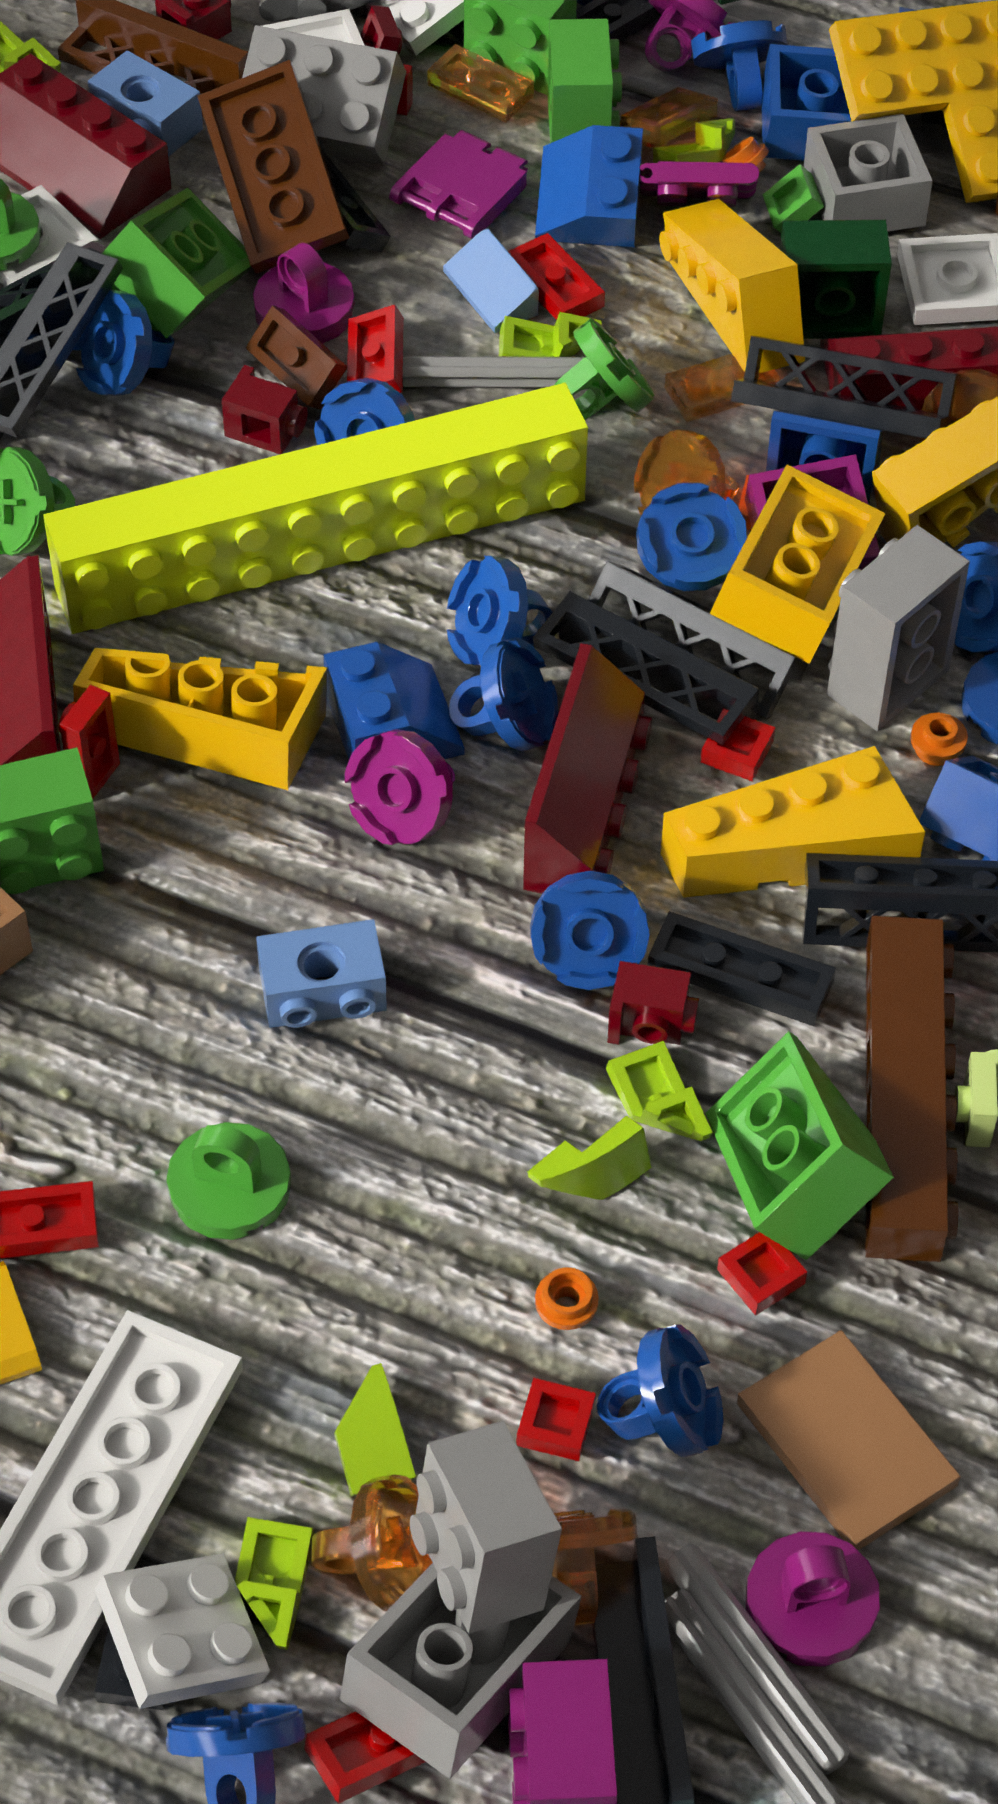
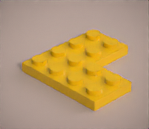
M998 0L835 21L829 28L851 121L942 110L965 202L971 203L997 199Z

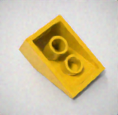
M786 465L734 561L710 614L810 664L840 605L839 589L841 584L853 570L858 569L886 513L798 469Z

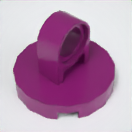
M648 0L662 15L645 44V55L648 62L660 71H671L683 66L692 55L691 40L703 32L707 36V41L721 36L720 26L725 25L723 20L728 13L713 0ZM662 35L674 36L680 44V54L674 62H667L658 55L657 42Z
M299 243L278 257L277 266L271 268L258 280L253 292L256 323L258 325L261 324L273 305L285 309L323 344L343 333L348 328V319L353 318L352 310L355 305V297L352 283L341 270L323 262L317 251L310 245Z
M394 729L365 739L352 752L345 770V783L351 781V792L355 801L349 804L351 813L362 829L382 844H413L434 835L447 820L452 807L455 773L434 745L415 732Z
M800 1531L776 1539L757 1556L747 1578L745 1610L775 1650L786 1654L787 1661L799 1666L825 1667L849 1659L858 1651L859 1645L869 1637L878 1617L880 1609L879 1583L869 1561L851 1543L828 1533Z

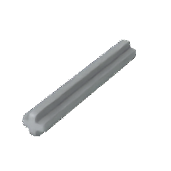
M403 356V387L545 388L555 385L566 372L584 357Z
M687 1544L673 1553L668 1559L667 1571L679 1588L688 1591L824 1775L826 1776L839 1769L848 1760L850 1753L848 1745L699 1547L694 1544Z
M679 1590L665 1599L670 1634L795 1804H842L841 1796L692 1595L686 1590Z

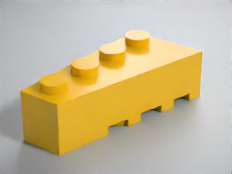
M720 199L663 212L665 231L660 232L659 241L665 260L670 262L744 372L751 336L804 344L798 265ZM763 349L759 373L789 366L781 352ZM794 355L798 363L805 362V357Z
M998 397L978 404L968 415L948 427L936 429L921 443L901 455L891 456L879 468L872 471L876 506L878 510L886 513L879 526L880 535L886 542L893 538L899 540L912 528L919 525L943 543L947 541L954 548L970 535L966 528L970 522L988 508H993L998 513Z
M94 648L73 684L74 702L78 701L90 684L110 692L118 745L287 791L326 717L327 667L307 666L306 674L281 672L279 671V663L256 661L255 669L221 667V658L199 656V660L186 664L171 662L169 655L164 653Z
M875 746L665 812L663 816L660 854L683 898L758 890L759 883L784 881L788 882L789 887L805 885L806 853L920 858L925 830Z

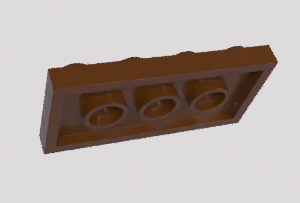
M290 60L197 96L250 265L256 274L276 267L278 257L299 243H307L314 250L318 251L350 238L296 71Z

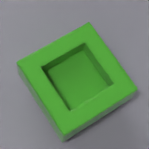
M801 164L762 194L773 227L781 234L783 221L809 220L824 207L812 173Z

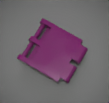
M460 130L454 137L444 134L393 185L389 199L399 205L403 202L409 203L425 211L426 217L435 222L441 219L462 229L464 236L473 239L478 233L486 229L527 187L528 168L524 167V165L528 164V160L500 147H497L491 153V151L487 150V148L491 147V143L464 130Z
M672 161L644 163L640 166V193L644 196H657V205L685 206L687 205V198H706L707 201L720 199L728 207L736 206V199H750L755 195L759 169L753 163Z

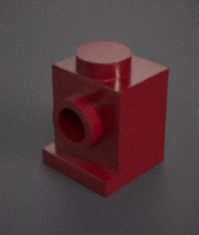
M155 0L156 16L217 40L232 32L231 0Z
M247 365L243 366L222 398L225 437L282 454L292 437H299L306 425L308 410L306 407L298 405L297 390L277 382H270L255 377L254 368Z
M620 961L609 1009L607 1043L619 1045L621 1035L636 1037L638 1040L650 1044L664 1041L665 1043L680 1045L682 1032L694 1033L699 1007V998L689 997L691 973Z

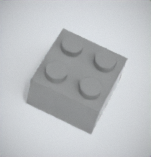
M904 114L808 128L804 168L812 173L824 207L818 211L822 220L886 219L887 231L926 226L933 180Z
M504 1420L428 1442L423 1473L417 1476L419 1496L416 1514L410 1517V1531L418 1552L422 1556L429 1554L438 1572V1588L447 1609L450 1611L457 1610L468 1634L544 1610L562 1528Z

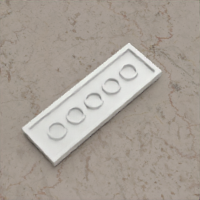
M129 1310L126 1311L0 1529V1680L59 1706L106 1620L95 1587L102 1575L132 1570L136 1566L243 1370L242 1357Z

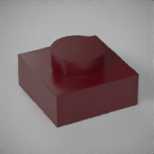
M372 5L361 32L364 45L395 51L399 55L402 49L403 37L390 8Z

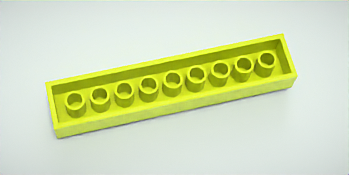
M565 382L43 514L55 590L71 634H76L91 629H100L110 624L145 615H154L160 611L179 606L204 602L214 597L248 588H258L265 584L294 576L311 574L317 570L340 564L361 561L386 552L411 548L421 543L464 534L471 530L505 521H514L521 517L551 509L564 508L571 504L585 501L588 426Z

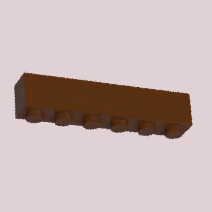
M871 917L866 945L865 1126L875 1138L894 1178L881 1189L877 1196L865 1204V1258L941 1262L946 1239H956L958 1202L947 1201V1184L955 1185L958 1154L957 1148L947 1147L946 1131L954 1132L956 1124V1095H946V1080H953L956 1047L955 1044L945 1043V1029L953 1028L955 996L954 993H944V979H951L953 974L954 945L943 943V920Z

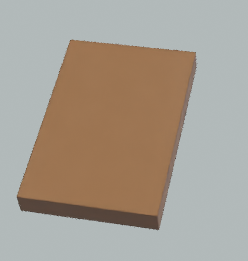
M842 1330L738 1393L737 1405L840 1537L844 1541L851 1543L858 1551L958 1487L961 1476Z

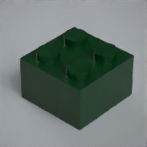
M886 219L783 221L780 250L798 265L803 339L881 335L892 266Z

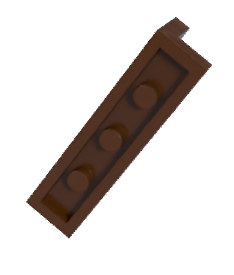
M76 0L79 26L58 47L59 60L97 74L128 50L170 75L184 78L186 80L184 83L199 90L200 94L241 79L248 56V51L116 0ZM87 41L105 47V50L85 52L80 49Z

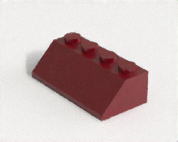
M31 53L0 73V171L29 191L42 185L93 235L102 239L172 189L166 142Z
M998 326L820 339V348L959 373L952 412L970 411L978 404L998 397ZM823 360L829 389L832 390L844 380L832 362ZM845 365L851 375L861 369V367ZM870 370L855 381L867 400L879 402L895 391L883 371ZM895 374L902 385L914 378ZM923 379L908 389L907 393L919 410L938 413L944 383ZM849 387L838 393L839 395L855 397ZM899 396L889 403L906 407Z
M39 555L27 556L0 579V765L61 751L51 631Z
M580 644L525 819L523 890L543 894L548 886L569 874L585 871L610 874L614 850L607 849L610 837L620 839L626 818L627 805L620 804L623 793L633 794L635 790L640 761L634 760L636 749L646 750L649 742L652 717L643 716L645 692L592 645Z

